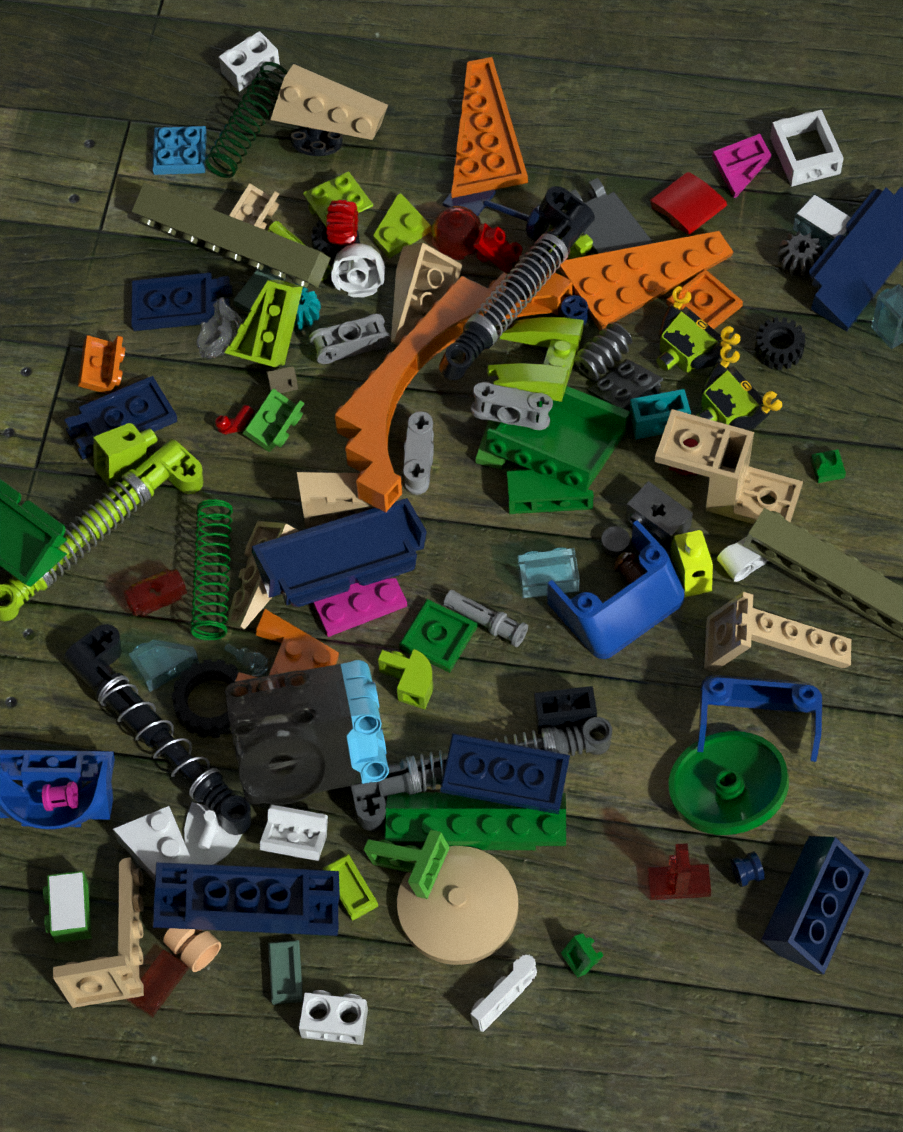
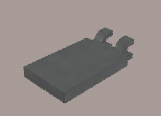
M598 178L589 182L591 190L588 191V195L591 200L585 204L592 209L595 219L582 235L587 234L593 240L591 250L594 254L653 243L615 192L607 195L603 184ZM576 189L570 192L582 201Z

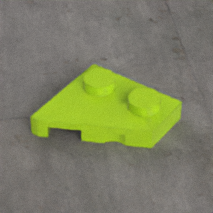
M400 193L374 233L373 240L390 259L401 252L403 246L412 245L432 232L431 225Z

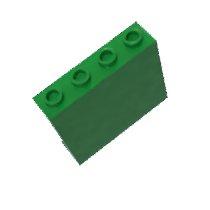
M566 386L562 402L553 400L552 409L548 413L550 424L546 429L534 430L518 425H508L503 422L499 424L496 430L488 429L485 451L586 492L627 432L630 411ZM542 401L539 402V407H542Z

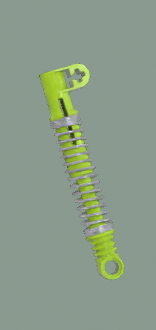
M170 439L137 469H130L126 474L122 475L121 483L115 482L116 487L114 489L109 487L108 494L102 493L103 498L101 500L95 499L96 504L94 506L89 505L88 511L82 510L83 516H75V520L79 524L78 526L69 522V527L72 531L69 532L66 529L64 535L68 540L59 547L67 553L62 560L31 587L22 583L15 576L7 581L8 584L0 585V601H10L8 605L0 606V621L5 622L14 619L18 615L20 607L24 605L23 601L27 602L29 597L35 595L34 592L45 591L53 582L57 581L56 575L63 576V569L70 570V564H77V558L84 557L83 552L89 553L91 550L90 546L96 547L97 540L103 541L104 535H110V529H117V523L121 524L124 522L123 517L130 518V511L136 512L137 506H143L144 503L149 501L154 496V490L165 480L168 479L178 490L185 494H195L200 491L204 483L200 462L180 443ZM184 464H185L186 476H184V470H183V468L181 467V466H183ZM92 538L94 539V542H95L94 545L91 544V543H89V541H90ZM85 544H87L88 550H85L82 547ZM80 550L81 556H78L75 553ZM73 556L75 562L70 561L69 558ZM67 562L68 568L62 565ZM58 568H60L61 574L56 572Z

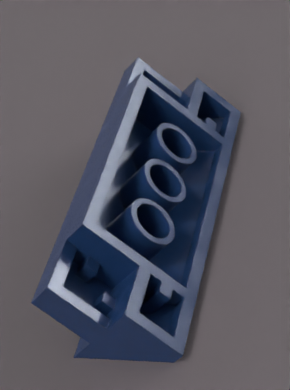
M156 862L153 928L337 936L339 930V871Z

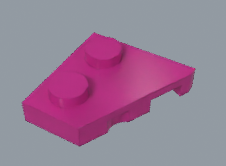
M761 134L713 151L712 158L733 198H735L769 162L771 153Z

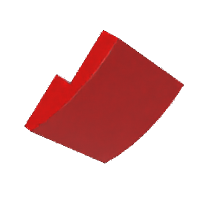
M690 172L685 173L650 200L652 209L669 217L673 227L689 235L727 206V202L720 194Z

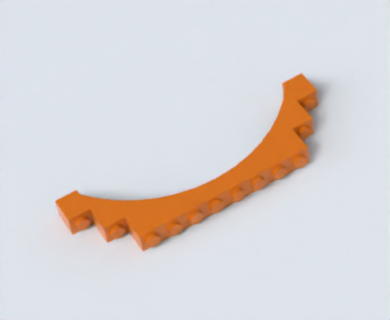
M503 272L497 280H493L488 288L461 276L455 284L449 286L446 294L433 304L427 315L418 320L415 328L401 339L396 349L386 355L384 362L370 373L365 383L354 390L352 397L337 409L335 413L337 433L350 439L345 447L347 465L360 471L356 480L359 499L386 513L402 495L401 476L394 473L388 454V435L397 403L418 371L436 354L458 339L463 332V326L473 314H476V310L481 308L482 303H486V299L491 297V293L496 291V287L501 284L502 280H505L506 275H508L507 273ZM557 273L551 275V278L546 281L541 290L527 303V306L522 309L517 318L553 313L558 316L561 313L563 300L572 296V280ZM489 299L488 303L493 304L492 300ZM517 303L515 306L517 308L520 307V303ZM487 305L483 306L484 309L489 310ZM480 310L478 314L484 316L482 311ZM507 314L505 316L506 319H510V315Z

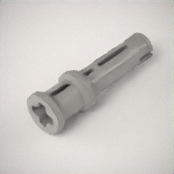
M450 590L445 597L444 606L489 628V632L492 635L504 637L511 641V645L518 647L524 640L528 631V624L524 622L520 624L508 618L504 612L496 613L454 590Z

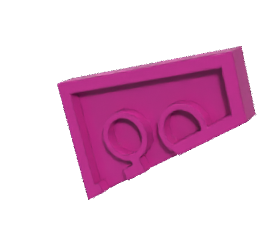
M392 578L366 586L359 585L358 583L352 584L347 592L313 602V605L327 636L330 637L407 607V601L397 579Z

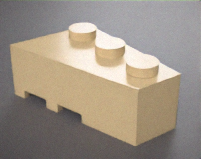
M297 472L306 529L376 508L358 498L356 480L360 473Z

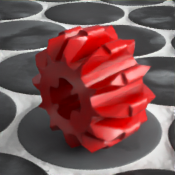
M339 199L329 204L326 233L329 242L338 245L353 244L355 242L359 221L356 203Z

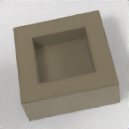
M294 366L287 368L279 367L274 371L267 372L270 391L273 388L279 393L298 390Z

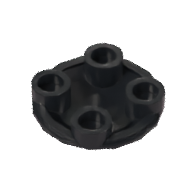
M309 127L291 134L293 148L309 156L333 154L342 147L343 135L341 133Z

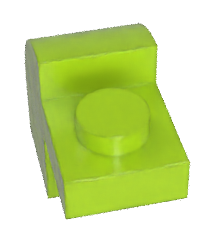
M413 649L410 659L397 651H391L390 653L382 650L378 659L379 671L401 679L397 687L398 701L425 710L433 692V675L429 660L424 654Z

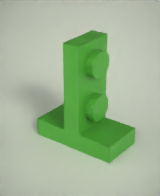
M430 830L422 850L412 845L406 847L398 846L388 840H380L379 842L368 839L364 851L373 865L411 873L408 883L415 895L428 899L450 847L441 832Z

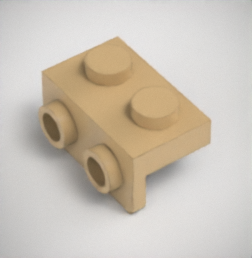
M249 183L229 216L265 229L267 224L263 221L267 216L272 218L280 205L276 203L279 193L275 191L271 197Z

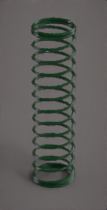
M268 61L262 63L260 71L256 73L251 86L247 88L242 101L238 103V108L233 111V116L229 118V123L225 124L224 131H221L219 138L215 141V146L210 149V153L205 157L206 166L214 174L223 178H231L235 175L238 169L237 164L242 163V157L247 154L246 149L251 148V142L256 139L255 134L260 133V127L265 124L264 119L269 118V112L273 111V105L276 104L278 95L269 88L261 86L258 79H263L271 87L280 90L282 83L271 79L265 72L272 73L282 80L284 78L273 71L264 70L263 68L266 65L276 67L286 76L288 71L278 63ZM253 87H260L266 94L275 97L276 101L272 103L267 97L256 93ZM249 94H255L261 101L271 104L272 108L267 110L262 104L251 100ZM244 102H251L256 108L267 112V116L262 117L257 111L247 108ZM240 109H246L254 117L262 119L263 123L258 125L253 119L242 115ZM237 110L239 111L240 115H235ZM235 117H242L249 124L257 126L258 131L253 132L246 125L238 123ZM231 124H237L244 131L253 134L254 138L249 140L244 134L235 131ZM228 125L230 126L231 130H226ZM226 132H233L240 139L248 141L249 146L244 147L240 142L230 138ZM222 139H227L235 146L244 149L245 153L240 155L233 148L225 146ZM217 147H224L231 154L239 156L240 161L235 162L229 156L220 153ZM212 157L218 166L232 173L225 174L216 170L209 163L208 158ZM215 158L221 159L222 161L226 162L231 169L223 167L215 160Z

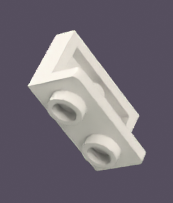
M270 805L268 809V822L260 841V850L319 861L327 838L328 816L315 812Z

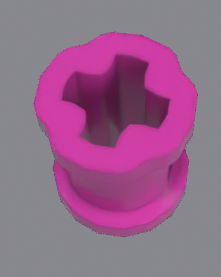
M73 781L68 782L64 786L52 787L50 784L44 785L42 801L45 810L53 811L56 807L69 806L72 809L77 808L79 805L77 784Z

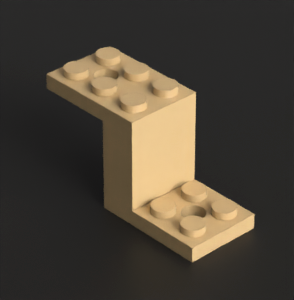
M671 410L655 455V462L710 477L706 511L754 524L763 509L766 508L780 513L785 520L791 523L803 485V481L749 466L754 432L677 410ZM694 439L698 442V445L690 448L685 446L683 441ZM769 495L775 499V502L770 505L765 504L760 498Z

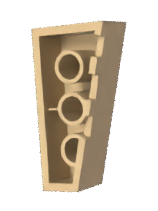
M293 64L284 77L271 120L373 140L382 124L388 105Z

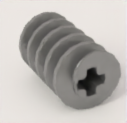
M611 322L606 326V329L599 332L598 336H595L591 342H588L584 349H580L576 353L575 363L583 374L591 380L597 381L599 379L598 373H606V367L611 368L614 365L613 360L619 361L622 358L621 353L626 355L629 352L628 345L633 343L632 338L620 324Z

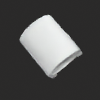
M746 537L726 547L717 557V561L735 582L744 579L751 572L768 562L767 559L743 546Z

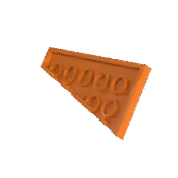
M492 57L467 62L454 179L451 191L452 198L528 183V175Z

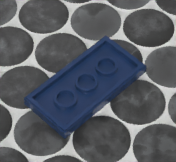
M452 733L440 791L447 794L559 814L570 755Z

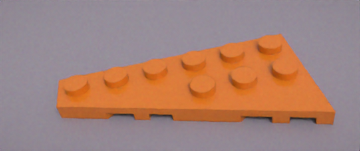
M720 231L568 259L558 269L563 277L572 280V290L576 296H580L587 301L588 314L598 329L602 330L609 323L620 320L689 281L704 269L708 270L728 259L734 252Z

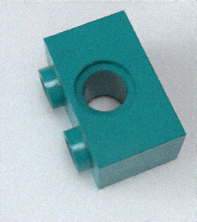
M685 389L630 399L629 418L635 439L662 435L672 409L691 414Z

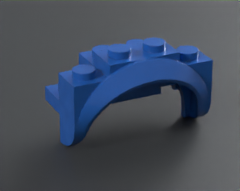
M0 750V818H11L21 823V826L39 829L81 827L82 823L89 819L110 820L113 803L111 780L115 761L114 751ZM12 780H22L23 787ZM73 781L77 784L79 791V805L77 808L72 809L69 806L56 807L53 811L45 810L42 801L44 785L50 784L52 787L64 786L68 782ZM86 781H92L86 786Z

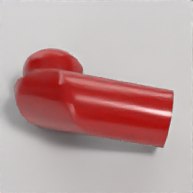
M243 405L235 418L229 419L223 415L217 417L215 426L220 433L225 435L241 432L255 412L250 406Z

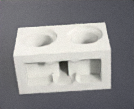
M260 31L253 36L247 37L243 42L232 49L226 50L219 56L221 73L238 91L251 84L252 80L255 79L256 73L260 71L262 63L268 61L280 65L278 49ZM270 65L263 67L264 70L269 71L276 69V67Z
M322 990L305 993L299 1026L301 1038L363 1045L368 1013L367 1001L356 994H344L343 997L331 996V993ZM317 1009L327 1011V1014L322 1019H314L311 1017V1014ZM350 1012L358 1016L351 1023L341 1020L346 1013Z

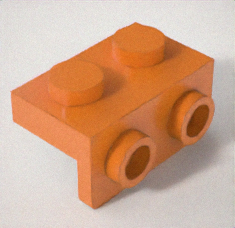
M117 335L114 342L86 336L83 344L78 387L110 394L115 385L119 386L122 378V370H119V365L122 363L125 355V347H122V336Z

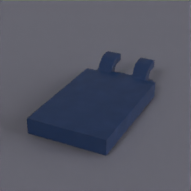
M211 273L132 281L133 330L141 331L213 323V316L220 319H233V309L230 307L229 298L217 301V295L233 297V287L230 285L229 276L213 279Z
M153 376L80 406L79 415L64 419L68 427L66 432L70 439L78 437L84 430L88 435L76 440L79 446L78 453L82 460L94 454L93 437L127 423L133 424L141 433L149 428L155 432L178 422L176 413Z

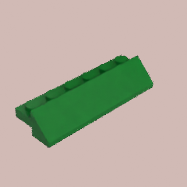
M402 792L388 795L386 801L385 840L398 846L412 845L422 850L430 830H434L443 834L449 846H467L479 850H536V846H566V793H563L559 814L442 792H418V794L411 795Z

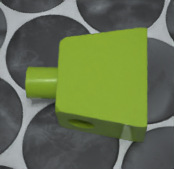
M127 423L93 437L94 469L105 483L111 487L115 482L122 480V475L126 474L130 469H137L146 461L147 448L157 443L155 433L150 428L140 433L133 424Z

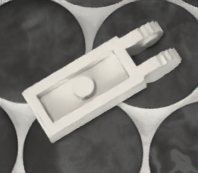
M529 954L519 957L520 959L513 963V971L507 977H501L495 983L493 991L486 998H480L474 1004L470 1014L473 1026L477 1030L484 1032L532 982V979H535L537 970L533 956Z

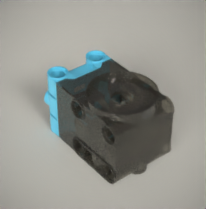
M354 660L348 663L304 671H291L237 681L227 686L225 694L230 730L237 759L239 779L246 802L250 804H290L303 800L312 793H320L326 790L369 782H379L387 777L389 767L386 758L387 752L383 730L381 728L382 722L379 713L378 695L375 682L372 681L370 668L366 662Z

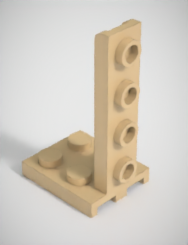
M742 592L707 617L704 669L715 672L751 648V640L839 668H847L851 665L850 638L753 608V594Z
M131 857L124 858L119 862L118 956L98 957L91 961L69 962L62 966L53 967V979L72 1008L144 996V985L139 978V965L143 964V953L139 946V939L143 938V926L139 920V912H143V900L141 894H139V886H143V874L140 868H136Z

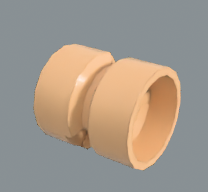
M169 928L163 939V942L176 955L181 953L180 959L193 972L206 967L221 949V943L209 931Z

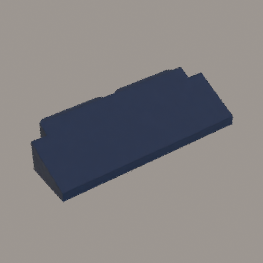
M887 187L883 191L880 189L873 190L847 222L846 231L849 233L847 237L844 235L836 236L809 271V277L813 280L812 286L819 289L815 294L811 310L846 332L903 260L902 187L895 194Z
M408 498L396 501L386 513L378 508H373L252 546V554L268 597L271 598L282 594L286 605L291 604L294 607H301L347 592L350 589V585L355 583L366 586L413 571L417 558L415 551L424 549L427 531Z

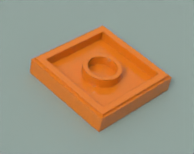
M706 269L686 283L679 293V299H683L687 291L691 293V300L687 304H682L681 308H689L713 329L743 306V301ZM673 295L667 299L666 304L668 306L675 302Z

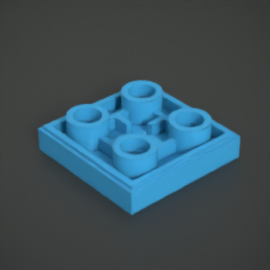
M206 126L154 128L153 174L205 173Z

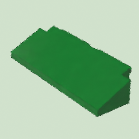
M0 479V566L22 583L31 587L67 555V553L59 548L68 540L63 536L66 528L35 503L25 501L22 505L19 504L21 493Z

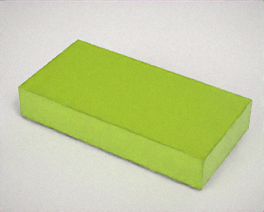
M349 854L322 868L325 871H339V900L352 921L378 907V902Z

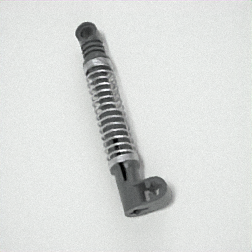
M593 717L584 724H580L579 728L576 725L572 726V730L569 727H565L564 732L562 728L557 729L554 726L542 728L541 738H536L535 731L532 730V740H527L526 733L523 732L524 741L518 742L516 734H514L515 743L513 745L567 755L570 753L571 756H575V752L581 755L583 753L582 750L585 753L600 755L610 748L612 726L610 722L602 717ZM599 732L604 735V738L595 740L590 737V734ZM505 736V743H508L507 737ZM439 750L438 755H433L430 752L428 757H424L421 754L419 759H415L413 755L412 757L409 756V758H402L399 763L388 765L389 773L387 777L379 782L362 784L359 771L348 773L359 825L367 831H377L385 825L386 804L384 796L406 792L409 795L418 794V792H425L426 787H431L434 790L436 785L441 786L448 752L442 753V750ZM372 799L374 816L369 815L366 800Z

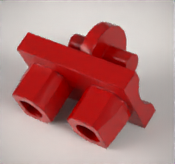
M486 223L479 226L478 238L473 245L478 250L477 259L481 262L490 260L503 272H510L513 262L519 260L523 250L522 246L517 242L509 244L505 240V232L500 227L492 229Z

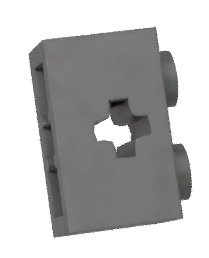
M648 481L627 503L626 518H628L632 525L638 520L660 545L663 544L670 549L673 537L686 533L691 527L693 513Z

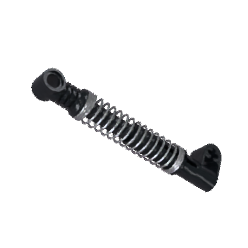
M554 186L548 189L539 206L541 217L552 225L553 228L537 239L529 252L525 253V257L520 259V263L515 265L510 274L506 275L505 280H502L501 284L496 287V291L491 293V297L486 299V303H482L481 308L476 310V314H473L463 326V332L458 339L447 347L439 363L440 372L445 378L449 380L462 378L466 370L482 351L489 349L496 343L507 327L512 324V321L517 318V315L522 312V309L527 306V303L532 300L536 293L541 290V287L546 284V281L551 278V275L568 258L570 248L594 221L595 215L592 209L565 188ZM491 299L493 304L488 303V300ZM520 303V307L517 308L515 305ZM487 305L489 310L484 309L483 306ZM481 310L484 316L478 314V312ZM509 314L510 319H506L505 316ZM505 320L506 324L502 325L501 321ZM451 359L458 361L460 364H456Z

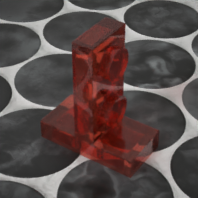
M688 843L675 844L674 855H669V866L648 868L650 900L711 897L709 865H690Z

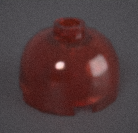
M464 206L447 207L433 221L431 229L432 245L436 247L437 251L453 260L465 259V256L472 252L473 255L476 254L478 250L473 245L479 235L480 218L471 209Z

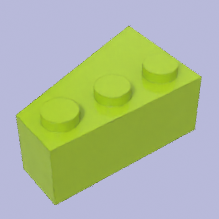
M278 279L267 280L252 305L251 312L245 322L240 325L236 337L224 353L272 367L285 365L303 286Z

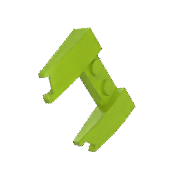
M564 317L516 320L514 326L509 330L506 329L500 336V339L548 348L544 363L488 365V376L498 377V380L494 381L493 385L517 388L534 393H544L550 396L552 400L562 402L575 356L582 339L584 320Z

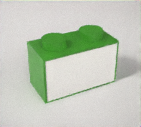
M85 872L48 875V886L43 887L45 905L49 904V915H45L46 933H51L55 943L91 939L89 882Z

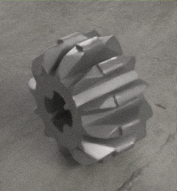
M800 231L796 233V236L788 234L786 240H782L779 245L778 262H781L782 270L790 269L791 276L797 272L803 278L805 272L809 273L812 266L823 254V246H820L819 238L811 239L810 232L806 236L801 235Z

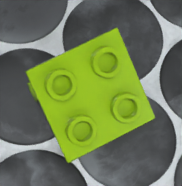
M349 171L303 193L310 204L308 205L310 213L312 215L316 213L325 226L327 223L328 207L332 201H338L339 199L356 203L358 213L373 207V203Z

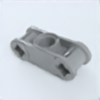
M372 314L365 318L328 328H320L312 332L309 340L312 345H315L318 363L329 364L335 360L387 347L391 343V336L384 328L385 320L381 314Z
M488 382L478 383L473 388L475 402L471 405V413L476 418L528 427L534 430L546 429L550 424L548 413L552 409L553 400L547 394L493 385ZM540 401H542V407H539Z
M422 411L416 412L409 417L407 439L404 445V483L406 490L414 495L423 494L428 490L431 466L433 464V420L428 413Z

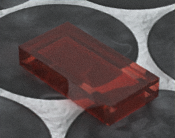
M163 949L141 978L144 985V996L128 998L127 1001L153 1018L189 967Z

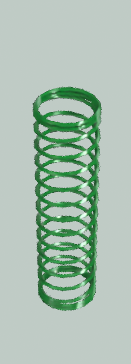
M220 499L204 500L197 505L196 515L198 520L196 527L198 529L195 532L197 539L194 552L196 557L194 566L196 568L193 571L195 577L193 586L195 588L192 591L195 598L192 600L194 608L191 611L194 618L191 620L190 632L193 636L202 640L221 639L226 636L228 631L224 625L228 620L227 616L224 615L228 611V607L224 603L229 600L228 596L225 595L229 591V587L225 584L230 580L226 575L230 571V567L226 564L231 559L226 554L231 551L227 544L232 541L231 537L228 536L232 529L228 525L232 523V518L229 516L233 513V507L228 502ZM209 506H223L230 509L226 514H206L201 510ZM202 518L211 520L229 518L230 521L226 524L207 523ZM199 521H201L205 525L199 527ZM206 526L227 527L229 532L225 534L208 533L201 528ZM199 530H200L202 533H204V535H201V536L199 537V535H198ZM209 535L225 536L229 541L226 543H209L201 538ZM198 541L204 543L203 545L198 547ZM207 545L225 546L228 548V551L225 553L206 552L200 548ZM199 550L205 554L198 556L197 552ZM211 555L225 556L228 560L220 563L206 562L200 558ZM197 560L203 562L204 564L197 566ZM205 565H222L227 568V571L223 573L207 572L200 569V567ZM197 569H198L199 571H201L203 574H200L199 576H197V575H196ZM221 575L225 576L227 580L221 583L207 582L199 577ZM196 580L202 582L203 584L196 586ZM204 585H221L226 587L227 590L224 592H207L199 589V587ZM196 589H197L198 591L202 592V594H199L198 596H196V595H195ZM221 595L226 600L223 602H207L198 597ZM197 599L202 604L195 606V600ZM203 605H220L225 607L226 610L223 612H206L198 607ZM195 609L201 612L202 614H198L197 616H195ZM203 615H219L223 616L225 620L222 622L212 620L202 621L197 617ZM211 625L222 628L224 631L212 633L199 630L196 627Z

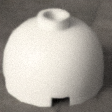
M362 243L348 245L337 253L333 261L331 270L332 282L339 291L343 289L351 297L373 295L377 292V288L384 283V261L381 255L369 245Z

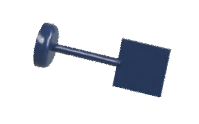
M494 189L452 198L450 193L443 202V206L475 218L479 216L485 207H489L527 221L526 234L534 241H537L547 231L549 223L539 213L540 205H537L530 215L521 213L490 201L496 194Z

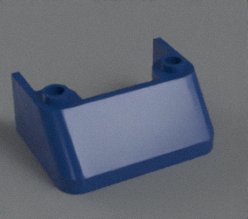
M638 520L633 523L631 545L640 553L639 563L646 573L613 597L602 603L596 595L583 592L570 600L553 580L548 582L547 604L591 654L599 659L612 657L674 613L684 603L685 591L666 550Z
M710 675L702 681L697 752H703L708 705L811 713L810 761H817L822 732V694L814 685L800 681L726 675Z

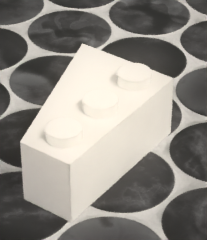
M169 806L113 829L118 843L129 852L136 863L148 873L154 882L156 862L193 864Z

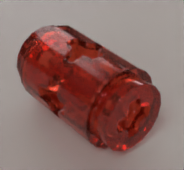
M167 568L129 585V589L123 591L127 605L134 617L148 615L181 600L182 596L187 594L184 581L176 568L172 570ZM154 589L156 592H161V595L156 596L154 592L150 593L149 590Z

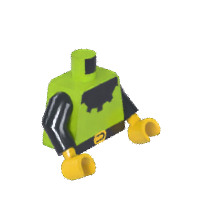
M678 286L672 293L675 302L670 304L662 319L658 335L662 355L656 359L657 364L664 371H668L676 364L681 370L688 373L694 369L713 367L721 359L720 351L725 345H737L740 342V335L736 333L729 339V335L734 331V328L731 326L723 328L720 335L689 308L685 307L682 309V304H687L691 300V293L687 291L685 297L679 299L682 287Z
M725 345L720 351L722 361H717L704 384L701 403L703 411L696 414V416L745 430H753L769 416L770 410H780L782 402L776 400L771 404V401L777 396L775 392L769 391L762 398L734 366L729 368V363L737 362L740 354L738 351H735L733 356L728 358L727 353L731 350V346Z

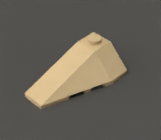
M257 521L244 553L248 557L246 569H240L238 577L242 579V585L233 596L226 625L245 629L271 599L267 595L254 560L252 546L299 532V530L286 523Z

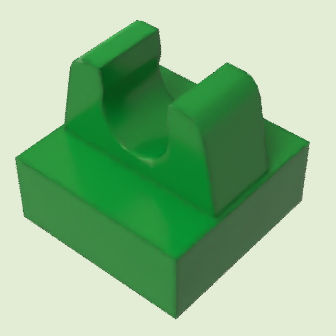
M839 449L811 454L810 460L817 483L845 478L846 471Z
M583 933L574 936L561 952L577 978L586 975L603 957L602 951L596 953L591 946L595 942L593 938H586Z

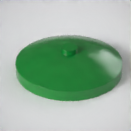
M727 731L706 736L703 752H697L698 741H696L677 758L671 769L668 783L669 793L677 814L691 827L713 835L744 833L764 824L781 808L789 789V774L781 752L770 741L748 732Z

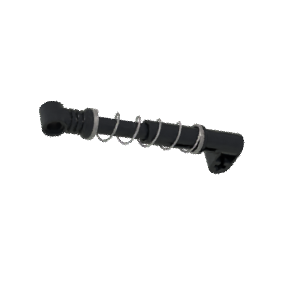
M103 624L74 643L66 651L64 661L96 693L95 698L102 706H109L118 716L117 721H123L136 734L135 740L141 739L148 747H156L158 749L154 753L153 759L158 758L162 754L176 768L171 773V777L176 776L180 772L192 784L189 791L190 797L196 802H203L208 809L214 811L226 832L232 835L245 833L251 825V808L248 800L235 794L225 784L223 775L217 768L210 769V763L207 758H193L191 756V742L185 738L174 739V726L171 721L163 720L156 713L154 704L145 702L138 695L137 687L129 684V679L122 673H116L110 667L120 657L122 652L118 629L113 625ZM167 723L171 726V734L169 733L170 727L167 725ZM177 741H186L189 744V753ZM196 759H203L206 761L207 771L196 761ZM232 813L242 814L239 818L230 817Z

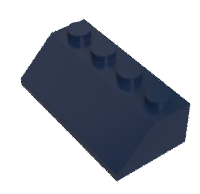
M808 836L761 940L779 956L818 974H825L870 869L836 837Z

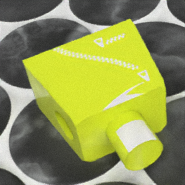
M697 530L674 536L670 547V554L677 576L685 591L684 597L711 592L713 564L703 532ZM697 571V575L700 577H692V574Z

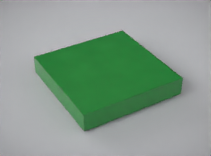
M427 599L399 643V648L410 654L415 649L424 654L430 664L450 673L476 631L477 622Z

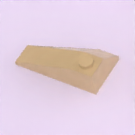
M424 243L403 246L396 269L391 333L392 343L399 345L401 339L415 328L418 320L424 318L431 310L433 304L446 294L449 286L458 281L462 264Z

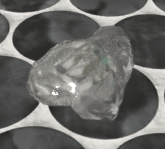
M223 297L213 304L215 308L214 316L207 323L201 322V332L196 341L201 358L211 359L225 355V350L231 345L238 333L237 330L243 324L240 316L225 303Z

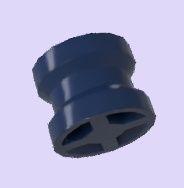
M576 295L565 298L561 305V317L584 320V327L588 319L587 301Z
M755 851L747 853L744 858L735 857L730 860L734 877L740 887L747 886L749 881L764 880V870Z

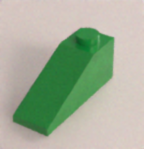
M519 468L514 471H507L509 514L593 510L594 495L592 490L581 491L533 470Z

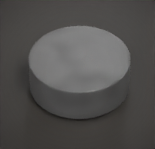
M617 526L606 529L602 534V548L607 554L612 556H619L621 553L626 552L630 545L628 532Z

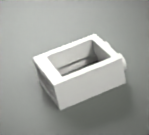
M822 110L806 112L799 116L782 118L772 122L770 139L791 187L841 174L843 156ZM817 130L827 153L796 161L786 137Z

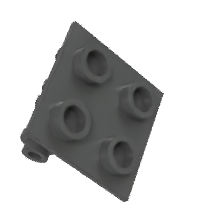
M628 359L610 374L600 379L588 391L610 404L629 411L630 399L658 394L661 388L660 382L663 381V378Z

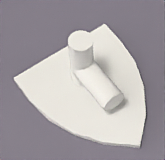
M191 803L184 828L186 848L193 864L216 865L233 850L242 834H229L222 827V822L216 817L214 811L208 809L206 805ZM232 813L230 815V817L232 818H239L242 816L236 813Z

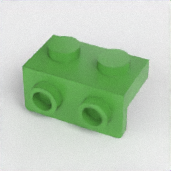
M273 388L247 425L243 434L268 452L276 446L281 448L290 435L286 432L289 426L292 425L294 427L301 419L303 413L300 409L304 402L299 400L295 404Z

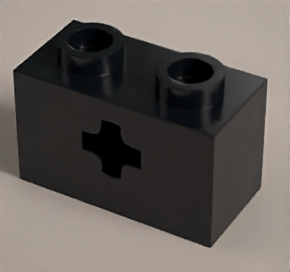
M593 686L534 693V709L538 734H541V729H545V727L554 726L557 729L562 728L563 731H565V727H569L572 730V726L575 725L579 728V725L584 724L588 719L597 717Z

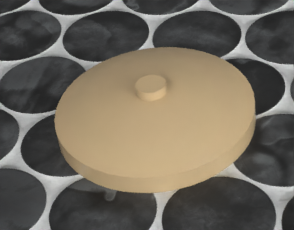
M449 846V851L428 899L415 895L408 883L411 873H406L398 891V918L406 938L420 953L437 962L464 965L478 962L491 956L509 939L518 917V893L509 871L495 857L473 847Z

